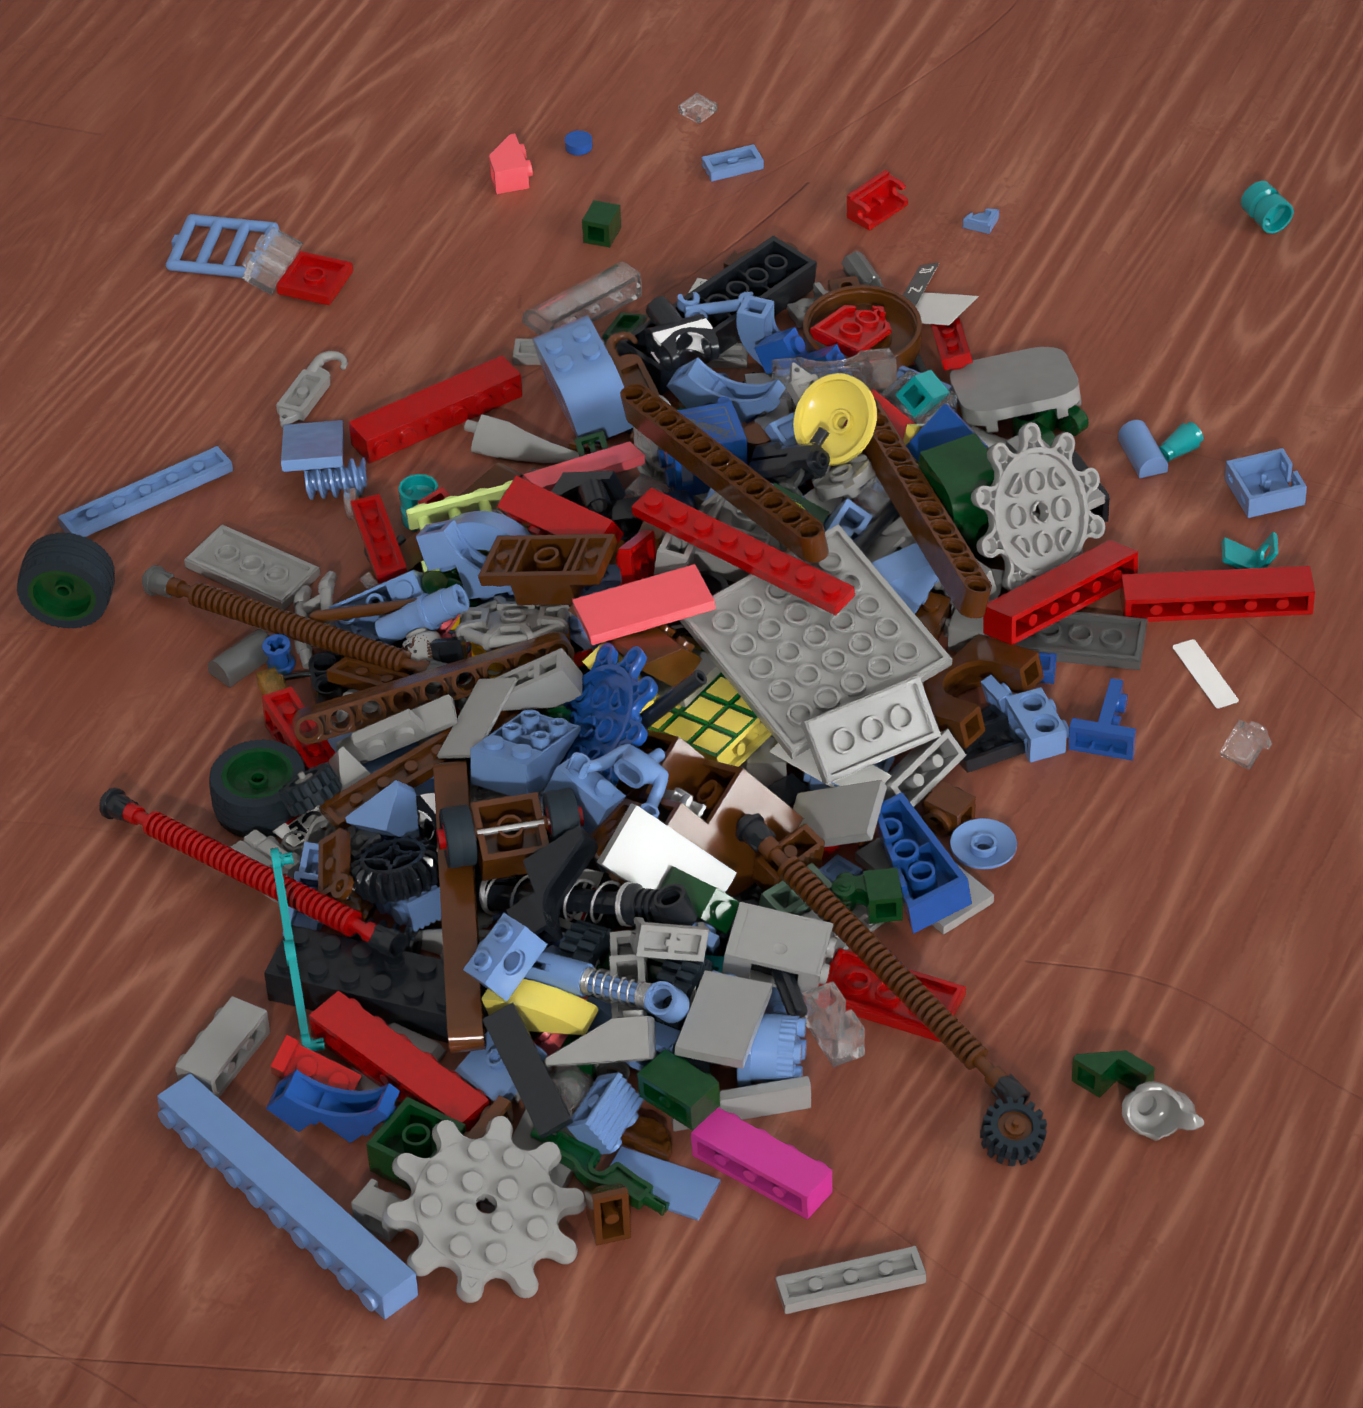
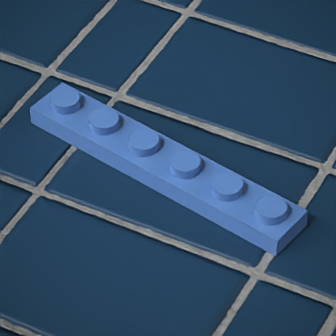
M216 446L58 516L59 526L65 533L87 537L232 472V461Z

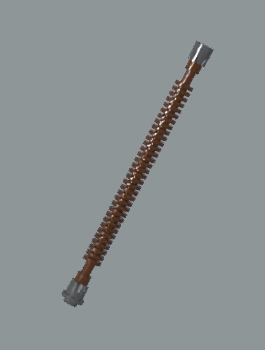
M159 565L151 566L142 576L143 590L148 595L154 596L158 594L168 598L173 596L177 598L186 597L191 606L275 634H283L290 639L341 656L351 657L405 674L409 671L417 674L447 664L436 660L428 661L421 659L417 661L411 659L412 653L410 651L207 584L196 582L192 586L187 585L186 581L175 578L174 574L165 571ZM460 674L458 675V677H457V679H456V682H457V683H458V681H459V676H460ZM435 681L429 683L430 685L436 686L437 688H441V684L439 682Z

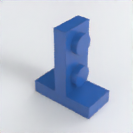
M1110 679L1098 722L1072 718L1069 727L1068 750L1133 760L1136 729L1121 726L1122 717L1119 716V713H1125L1128 702V694L1123 693L1124 680Z

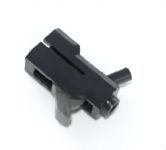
M819 427L810 442L805 444L783 446L779 441L759 444L754 449L751 458L754 461H750L749 467L770 483L774 484L775 482L802 496L798 487H801L807 480L822 478L826 475L830 457L821 446L829 436V432Z

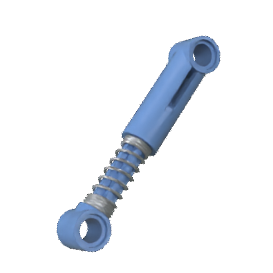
M484 939L479 943L477 949H478L479 946L482 944V942L484 941ZM543 951L533 964L540 966L541 969L531 967L523 978L556 987L580 997L594 994L597 998L602 996L604 1000L619 1001L623 1005L627 1003L630 1007L636 1005L638 1009L645 1010L646 1013L655 1015L667 1023L681 1021L689 1011L690 1003L686 994L667 981H659L653 984L643 983V981L636 983L635 979L630 981L626 977L620 979L618 974H615L613 977L609 972L602 974L601 970L595 969L591 963ZM672 995L670 1005L662 1009L664 999Z

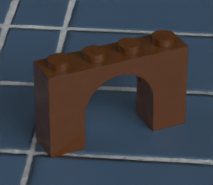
M978 634L952 657V665L923 683L939 731L948 729L961 748H968L985 732L980 705L955 697L969 689L982 687L981 681L990 675L999 684L1005 683L1012 692L1022 693L1031 690L1044 678L1039 652Z

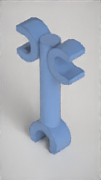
M693 292L691 301L685 300L682 294H678L677 308L684 312L685 318L703 314L707 319V315L738 311L745 296H753V292H744L739 295L738 299L703 304H699L700 296L697 292Z

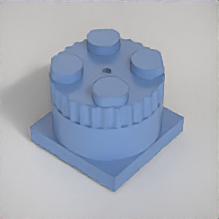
M764 1013L744 1068H737V1088L751 1086L753 1083H768L803 1077V1066H798V1064H801V1060L806 1059L807 1039H800V1037H805L807 1018Z

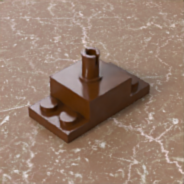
M615 534L497 536L478 578L481 586H511L517 605L571 606L573 604L572 599L581 596L585 585H600L618 543Z

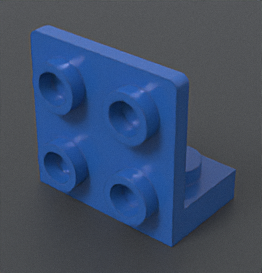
M944 404L911 439L906 447L919 462L920 452L975 432L948 404Z

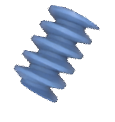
M365 457L361 458L358 467L354 459L350 458L347 467L343 465L337 468L304 470L306 493L309 499L314 500L317 491H319L322 499H326L329 490H331L334 498H338L341 489H343L346 497H350L353 488L357 489L358 496H362L365 487H367Z

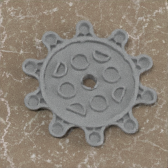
M1029 422L1019 429V447L1016 453H1012L1004 443H995L988 449L987 458L994 470L993 483L991 487L979 486L971 494L973 505L986 512L989 522L986 534L977 542V551L987 558H993L998 554L1003 557L1005 572L1002 585L1009 592L1025 584L1028 578L1032 577L1035 579L1083 554L1085 540L1089 537L1100 538L1105 532V522L1102 517L1091 513L1088 507L1089 495L1097 489L1100 483L1097 470L1086 468L1080 472L1075 469L1072 463L1075 440L1071 433L1063 432L1053 440L1051 447L1048 448L1042 442L1040 428L1033 422ZM1037 505L1040 509L1039 519H1037L1036 515H1032V512L1036 511Z
M497 1116L491 1119L487 1124L484 1136L478 1139H469L463 1136L453 1122L443 1120L437 1123L432 1130V1137L437 1147V1152L433 1157L420 1158L410 1153H403L398 1155L392 1164L394 1174L409 1184L411 1195L405 1201L394 1202L385 1207L382 1214L384 1223L392 1229H409L418 1236L419 1245L407 1259V1266L416 1273V1276H426L438 1267L451 1269L457 1276L456 1293L466 1303L477 1302L482 1297L485 1284L495 1278L507 1281L513 1292L520 1298H530L536 1294L539 1286L533 1270L537 1261L548 1258L560 1264H569L576 1259L578 1254L575 1242L559 1230L558 1224L564 1216L576 1215L584 1210L586 1206L585 1195L577 1188L559 1187L550 1179V1172L559 1164L562 1156L559 1147L555 1143L545 1142L534 1150L518 1148L512 1142L513 1127L504 1116ZM488 1198V1201L494 1205L495 1211L492 1213H482L477 1209L476 1203Z

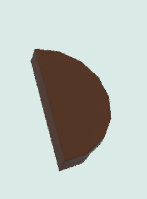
M639 1116L637 1121L632 1126L626 1128L622 1134V1145L669 1162L672 1154L671 1138L666 1132V1127L653 1118Z

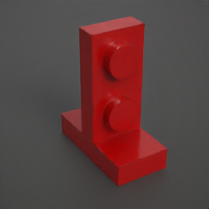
M288 1035L285 1036L270 1066L272 1074L281 1079L297 1069L313 1080L344 1090L355 1091L362 1078L361 1074L300 1045L298 1040Z

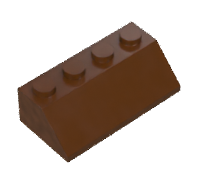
M572 604L568 611L578 618ZM668 624L606 641L612 644L624 656L635 646L642 648L647 656V661L642 671L672 687H675L693 673L702 661V658L692 651L695 645L680 635L676 638L674 636L676 630Z

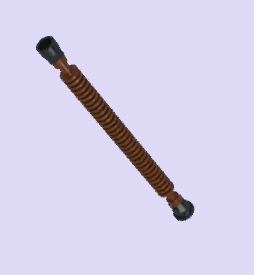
M759 813L743 816L736 825L735 837L740 842H745L755 853L759 851L767 860L772 859L779 866L777 875L783 879L803 902H806V905L821 920L834 923L832 931L952 1051L953 1055L968 1070L976 1067L985 1076L984 1081L992 1088L991 1093L997 1099H1001L1004 1103L1006 1097L1012 1096L1013 1102L1017 1103L1018 1097L1024 1098L1023 1104L1025 1105L1031 1093L1012 1074L1008 1076L999 1066L994 1067L986 1058L988 1050L982 1046L981 1042L976 1040V1037L970 1034V1031L964 1028V1025L958 1022V1019L952 1016L949 1010H946V1007L896 956H893L890 950H887L884 944H881V941L858 920L838 897H835L832 891H829V888L797 856L789 858L781 850V844L775 839V833L764 823V818Z

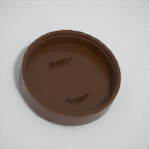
M852 285L832 290L815 300L804 316L803 340L807 353L828 347L813 339L810 328L840 307L853 305L856 307V310H871L872 306L884 307L886 321L890 323L892 329L891 334L859 357L852 359L844 355L851 375L863 382L894 376L899 371V367L910 366L917 358L921 349L922 321L919 311L905 296L884 287Z

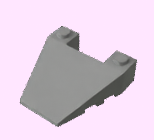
M717 492L701 504L699 511L786 553L787 548ZM667 532L656 554L654 576L693 564L696 565L698 571H712L733 582H737L750 575V573Z

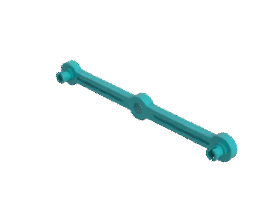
M278 847L271 848V860L285 941H283L287 966L290 969L302 1046L314 1052L325 1050L323 1037L313 1039L309 1035L282 867L294 864L292 852L282 854V852H279Z

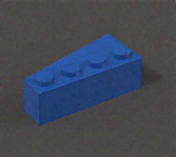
M902 792L883 801L876 825L877 832L890 868H897L903 895V906L914 934L971 905L969 882L966 875Z

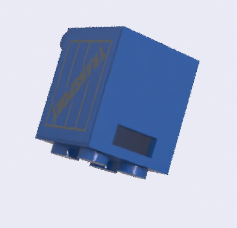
M720 397L717 400L718 403L677 410L747 464V438L732 400L730 401L728 397ZM657 450L660 468H666L664 473L668 488L673 487L674 491L687 490L693 496L709 492L711 487L664 450Z

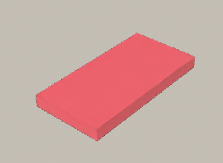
M695 564L572 599L574 610L591 645L716 609L715 601Z

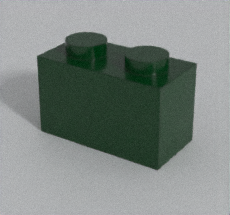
M666 1048L637 1073L639 1097L692 1131L720 1106L719 1082L711 1074L700 1071L691 1065L686 1058L677 1056Z

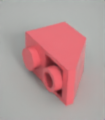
M515 133L510 134L489 155L490 177L496 194L528 189L529 177L533 176L531 162L526 160L525 146L523 143L519 144Z

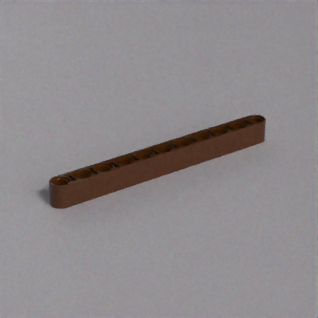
M638 383L630 384L621 390L620 397L628 423L803 561L817 563L828 556L829 549L824 526L818 519L645 385Z
M874 398L877 408L876 426L870 442L862 453L871 462L876 473L875 475L958 612L968 618H981L986 612L992 588L991 582L882 406Z
M467 760L433 764L437 829H440L439 811L441 808L465 804L470 809L471 794ZM438 847L446 1014L450 1053L486 1050L485 1024L482 1020L484 1019V1007L481 1000L483 997L482 984L463 970L480 943L475 865L449 868L444 850H439Z

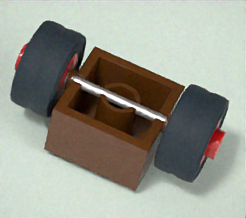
M571 788L550 790L543 793L544 816L542 815L537 792L471 802L470 809L465 804L444 807L439 811L440 829H436L439 850H444L449 868L475 865L478 859L483 881L527 874L523 863L524 859L534 854L539 848L552 843L566 831L577 826L584 827L582 808L577 806L576 798Z

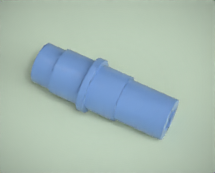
M458 584L442 588L431 594L423 593L417 597V600L404 605L401 609L378 618L375 622L377 635L383 643L390 645L406 638L408 633L419 628L439 629L442 623L456 618L459 614L469 609L468 596L465 590Z

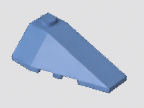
M917 543L872 562L874 567L914 614L921 604L924 605L935 583L940 581Z

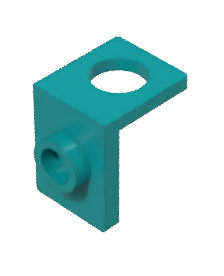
M1272 532L1256 551L1225 537L1221 541L1222 562L1235 569L1267 568L1278 555L1277 533ZM1270 546V551L1267 557L1264 559L1265 552Z

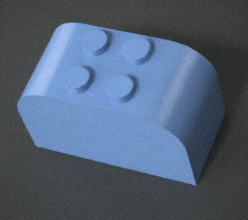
M588 315L532 338L545 378L576 438L603 431L605 439L633 428L626 420L620 392L624 385L612 358Z

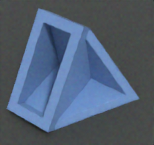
M397 780L345 817L348 824L364 831L379 833L382 836L393 839L396 836L404 838L407 835L412 839L419 837L416 793L412 787Z

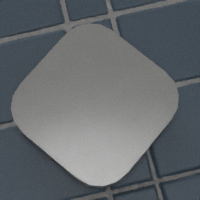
M1035 347L973 360V363L967 364L961 369L952 370L950 373L952 397L958 403L963 421L970 428L974 425L986 426L987 433L999 431L998 420L1050 409L1054 410L1059 419L1069 416L1068 409L1070 407L1081 405L1079 379L1067 354L1055 347Z

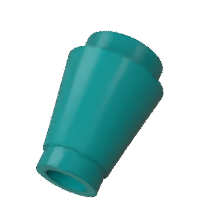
M1181 423L1159 448L1166 461L1170 462L1172 459L1198 449L1204 437L1195 423Z

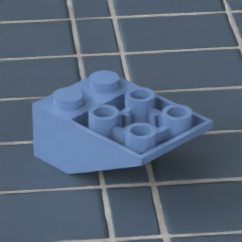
M412 570L328 608L333 609L417 598L425 593L421 587V579L424 575L422 572ZM385 615L334 621L337 628L382 642L377 635L375 622L378 618Z
M536 710L522 711L470 748L471 784L509 796L538 793L549 782L556 767L559 766L581 731V726L569 723L563 718H552L542 715Z

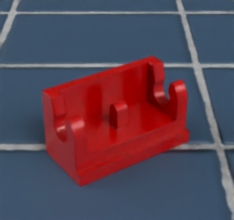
M884 170L847 195V218L870 231L908 205V198L896 190V187L899 190L905 189V184L890 175L889 171Z

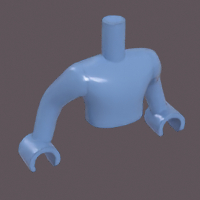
M624 744L594 760H590L583 753L576 752L572 754L566 769L578 770L577 777L583 779L588 772L603 771L614 766V772L617 777L630 787L640 788L645 784L653 785L646 803L642 804L640 808L656 819L660 814L658 807L664 795L669 777L667 770L659 764L665 759V753L662 749L657 748L646 754L631 744Z

